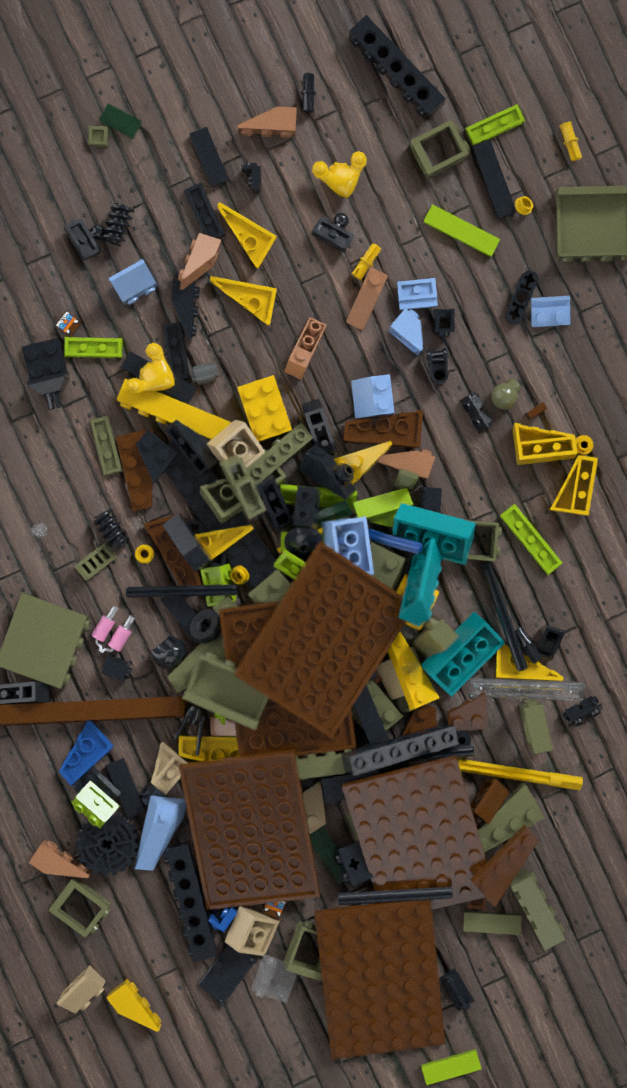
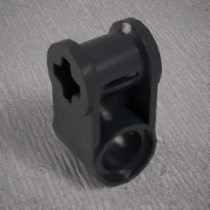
M443 348L438 351L427 350L430 380L433 385L442 386L446 383L449 375L447 349ZM441 372L444 374V379L438 381L435 379L434 374Z

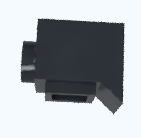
M434 309V332H439V336H450V332H455V309ZM439 318H448V327L439 328Z
M419 487L424 493L421 494L420 507L433 512H440L442 488Z
M110 652L101 674L123 682L125 678L129 679L133 668L130 667L131 665L128 664V661L118 657L114 658L112 652Z

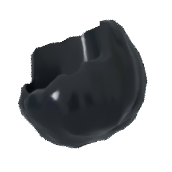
M171 635L155 649L151 650L152 659L158 666L165 669L176 668L187 655V649L182 640Z

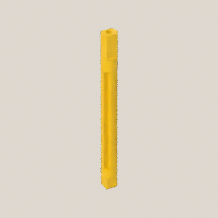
M457 758L461 772L581 790L583 785V777Z

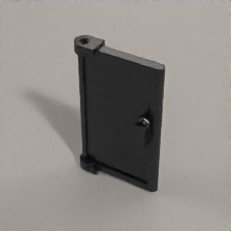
M227 944L197 985L215 998L216 1002L221 1006H225L226 1001L252 966L257 963L258 959L252 954L237 952Z

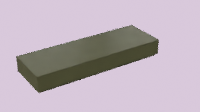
M109 416L89 420L103 475L107 476L123 472Z
M464 911L463 931L521 935L522 916L520 914Z

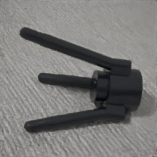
M189 705L186 716L173 741H177L187 722L196 725L198 721L199 728L196 745V755L198 756L201 748L203 723L206 717L202 716L203 710Z

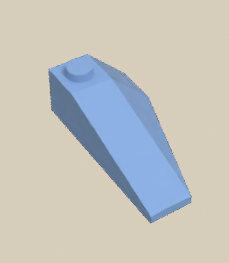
M159 796L150 797L134 869L154 870L184 818L186 810L185 799Z

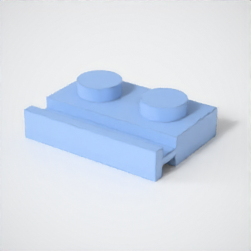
M435 278L397 282L399 311L405 308L410 310L438 307Z
M570 296L531 298L532 327L570 325Z

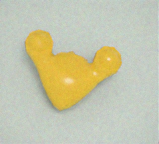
M357 151L351 156L350 166L347 163L335 162L329 169L323 161H317L312 166V173L337 195L348 199L355 190L359 175L366 166L367 158L363 152Z
M156 343L147 345L145 352L153 361L148 362L140 369L139 378L141 380L132 378L126 383L127 390L131 394L138 395L144 392L167 390L175 386L174 376L164 358L163 348Z

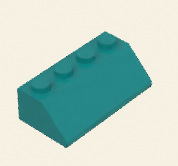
M401 503L394 518L393 536L422 543V546L433 538L436 541L442 559L466 565L476 523Z
M433 538L423 546L420 554H415L412 557L399 618L417 627H420L424 622H428L431 618L432 611L430 610L435 601L434 592L439 583L437 578L442 569L440 565L442 556Z
M475 611L454 631L459 637L445 651L435 655L432 654L421 664V667L451 697L505 644L504 640Z

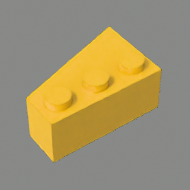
M514 423L512 427L517 465L574 459L578 454L576 439L573 434L539 429V427L524 426L519 423Z
M578 455L550 511L589 516L598 458Z

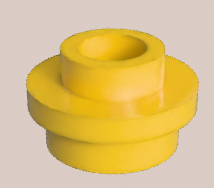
M519 197L514 203L518 213L522 215H529L531 213L533 203L528 197Z
M582 435L576 438L577 453L585 455L592 451L593 441L589 436ZM582 441L587 443L586 448L581 447Z
M140 545L135 551V558L140 563H149L154 558V551L149 545ZM144 550L148 552L146 558H143L141 555Z
M236 566L232 569L230 577L235 584H245L249 580V573L243 566Z

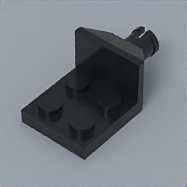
M60 338L22 346L30 381H27V385L46 398L48 410H54L55 407H63L60 392H63L70 377Z

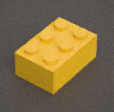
M274 375L237 387L252 433L259 443L292 431Z

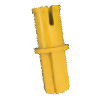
M572 122L561 124L559 127L565 141L563 144L567 147L571 161H577L582 158L577 143L579 139L575 136Z
M371 244L365 255L360 257L359 264L351 274L362 281L368 269L373 267L372 263L380 253L381 248L377 244Z

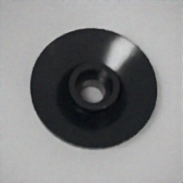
M307 526L296 527L286 534L284 545L287 551L297 557H309L318 542H323V537L314 528Z

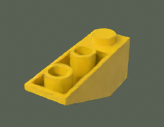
M126 979L108 993L107 999L118 1014L156 1032L160 1030V1017L157 1013H153L150 1010L148 1001L144 997L141 998L138 994V988L133 982L130 983Z

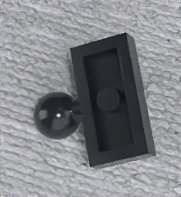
M345 213L336 214L334 223L320 217L311 233L312 236L343 253L346 252L354 238V234L343 229L349 223V218Z
M80 218L64 226L66 234L83 261L100 254L101 250L94 238L101 239L102 235H106L103 231L105 228L103 225L96 224L89 232L85 223Z

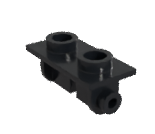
M473 392L460 400L463 410L467 412L473 426L479 433L494 425L488 410L480 411V408L485 405L478 394L476 395Z
M596 695L581 701L580 704L583 708L581 710L577 704L564 710L565 712L562 715L565 720L569 719L567 721L568 727H577L589 716L593 718L601 713L602 703L597 705L599 700Z
M454 968L439 977L440 982L457 1010H468L471 1007L470 1004L475 1000L456 969Z

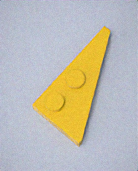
M219 202L217 205L218 210L255 267L259 269L277 236Z
M210 277L212 284L266 325L270 326L277 288Z
M392 442L382 443L335 458L334 460L338 466L345 463L352 467L354 478L350 482L353 485L389 450Z
M247 525L195 534V536L214 559L252 531L254 527Z
M505 644L496 652L495 678L563 681L564 679L559 673L548 669L539 662L533 664L529 657L525 655L523 656L527 669L517 671L509 646Z

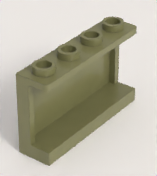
M207 652V654L202 653L183 699L255 730L269 697L233 675L237 668L234 662L218 660V656L211 652Z

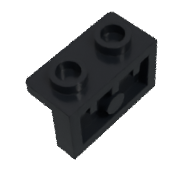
M95 766L73 786V789L79 794L91 781L113 801L121 793Z

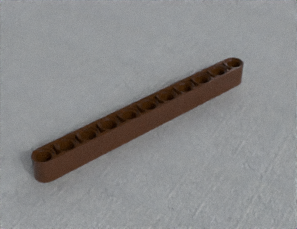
M181 696L0 705V726L181 718L186 716V700Z

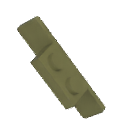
M300 423L282 439L280 437L271 444L273 447L268 451L264 449L266 453L247 468L255 485L267 478L313 438L303 424Z

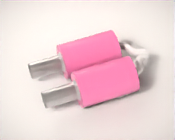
M112 606L107 616L103 615L91 634V636L96 638L95 643L99 646V651L102 653L114 650L120 652L132 633L129 628L135 618L129 615L125 624L118 626L108 643V646L112 649H102L98 640L104 642L115 624L113 618L118 611V608Z

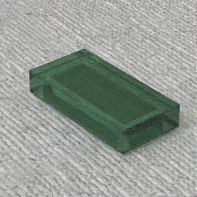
M109 103L99 119L101 123L133 140L142 125L141 120Z

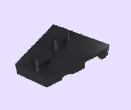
M147 430L136 443L154 482H157L179 454L150 430Z

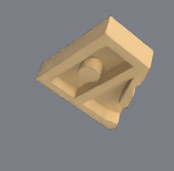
M164 741L160 744L151 783L166 795L181 778L179 765L189 762L179 756Z
M320 781L302 792L310 834L326 824Z

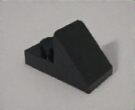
M548 625L542 626L541 637L536 646L542 658L553 660L565 630Z

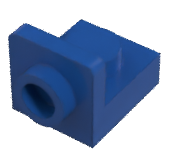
M225 908L219 916L221 920L211 914L208 919L210 926L217 931L221 930L224 932L237 914L238 908Z

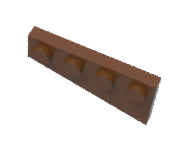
M423 410L346 421L343 442L379 445L391 441V446L420 448Z
M154 428L116 436L133 511L152 507L153 482L136 443L147 430L154 433Z
M174 515L144 523L146 530L149 532L179 585H202L198 571L195 572L163 526Z

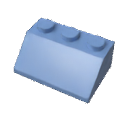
M366 517L339 519L321 523L324 544L370 575L374 574Z

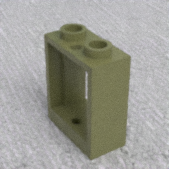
M452 119L410 141L409 146L426 179L468 158L470 148L466 141H462L460 128L457 124L453 123ZM449 129L460 153L432 167L421 143Z
M471 521L476 523L475 526L492 528L489 556L469 554L468 559L496 561V557L499 558L500 546H497L498 538H501L502 527H499V523Z
M534 698L523 700V704H519V709L529 750L533 754L553 750L543 704L534 700Z
M73 877L48 911L86 938L89 933L93 935L97 930L99 919L102 918L104 920L110 912L108 907L111 902L77 877ZM74 888L101 907L87 928L60 909Z
M298 921L283 965L286 971L322 981L320 957L316 966L294 960L303 932L307 931L317 934L315 923Z

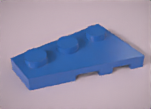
M92 721L85 723L83 731L79 734L74 747L59 770L60 774L71 786L79 781L115 747Z

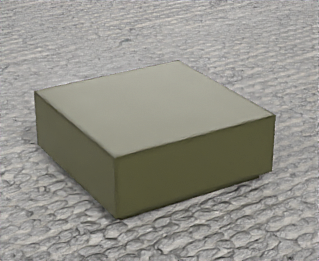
M89 126V147H108L109 127Z

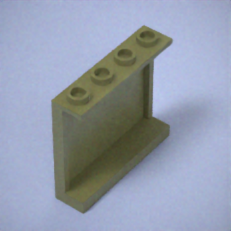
M627 186L558 187L555 191L557 260H562L563 263L574 262V259H581V262H593V259H600L601 262L620 259L621 262H627Z
M26 592L21 593L0 651V667L60 689L64 685L67 686L71 678L69 674L70 668H74L78 659L75 656L77 649H81L84 642L82 635L84 631H88L91 623L88 620L90 615L78 613L34 597Z

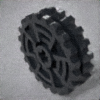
M120 812L112 814L101 828L85 821L81 826L83 829L78 831L77 836L80 838L76 840V845L79 846L78 850H76L77 855L82 856L80 859L81 863L85 862L88 870L93 868L95 874L103 872V876H107L109 872H112L113 875H116L119 869L123 872L126 870L127 864L131 865L134 860L133 857L137 855L138 850L136 848L139 847L140 841L136 839L139 836V832L134 831L136 826L134 823L130 824L128 822L130 818H127V816L125 818L121 817L122 813ZM106 840H107V841H110V840L112 841V843H111L110 846H109V845H106V846H105V845H104V842H105Z

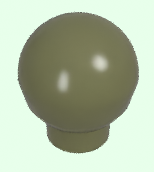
M510 378L506 383H501L494 387L491 393L493 404L503 410L513 407L518 399V392L521 389L520 384Z

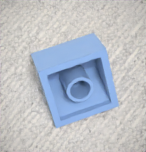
M143 259L109 278L122 302L129 305L137 302L139 296L153 293L155 287L158 286Z
M405 308L390 326L388 332L418 356L423 349L421 322L416 312L412 309L408 311Z
M390 374L351 381L355 419L394 414Z

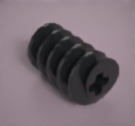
M114 203L115 205L110 207L114 213L108 214L111 220L106 221V225L109 227L103 229L107 235H102L101 239L107 243L121 246L119 242H126L121 236L128 235L124 227L131 226L126 220H133L128 214L135 213V210L126 205Z
M108 509L93 518H96L93 523L94 526L101 525L97 531L104 532L101 538H108L105 545H112L109 552H114L129 543L125 542L129 536L121 535L125 529H118L121 522L114 523L117 515L110 516L113 509Z

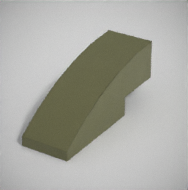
M236 454L221 462V468L248 519L266 511L253 478L249 475L242 458Z

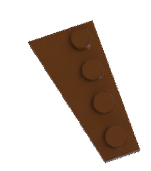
M525 825L470 879L494 907L497 906L539 841Z

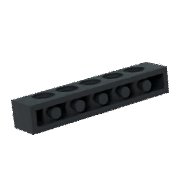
M367 15L349 31V40L356 48L359 47L363 51V56L369 62L373 61L377 71L381 75L385 74L390 79L389 83L394 89L398 88L403 93V98L416 107L415 110L421 117L425 116L429 119L444 105L446 98ZM366 38H372L375 42L373 44H367L364 40ZM385 52L388 56L386 58H380L378 56V53ZM397 65L401 68V70L399 72H393L391 70V67ZM410 79L414 82V85L407 86L404 81ZM424 93L427 99L420 100L417 95Z
M444 723L341 753L345 772L351 775H358L459 744L455 726Z
M186 841L167 846L166 852L163 855L165 863L170 866L171 871H168L170 882H174V899L179 901L178 915L180 920L183 919L185 925L182 927L185 938H188L190 944L187 945L189 957L193 956L194 962L216 957L218 951L212 927L208 921L209 916L190 842ZM182 860L185 863V867L178 868L175 862ZM187 879L190 885L183 887L180 884V880ZM192 898L195 904L187 905L185 899ZM192 916H196L199 918L200 922L197 924H193L190 922L189 918ZM201 935L204 937V941L197 942L194 937Z

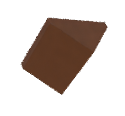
M486 779L470 804L474 817L488 825L509 794V791L496 779Z

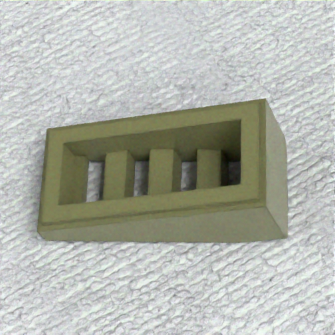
M400 469L394 484L412 490L419 475Z
M103 543L75 565V568L86 581H89L118 557L114 552H109V545L106 546ZM103 549L110 556L108 560L101 552ZM98 554L104 563L101 564L95 555ZM90 559L97 565L96 569L89 562ZM84 564L90 569V574L84 569Z

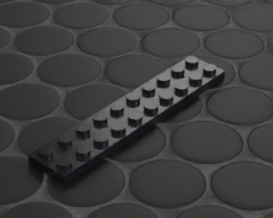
M174 441L167 444L179 454L165 472L208 532L251 525L242 512L237 513L221 524L200 494L201 486L219 481L216 475L210 469L200 476ZM254 529L223 551L234 567L243 566L247 569L249 580L246 584L250 590L277 569L274 567L275 557Z

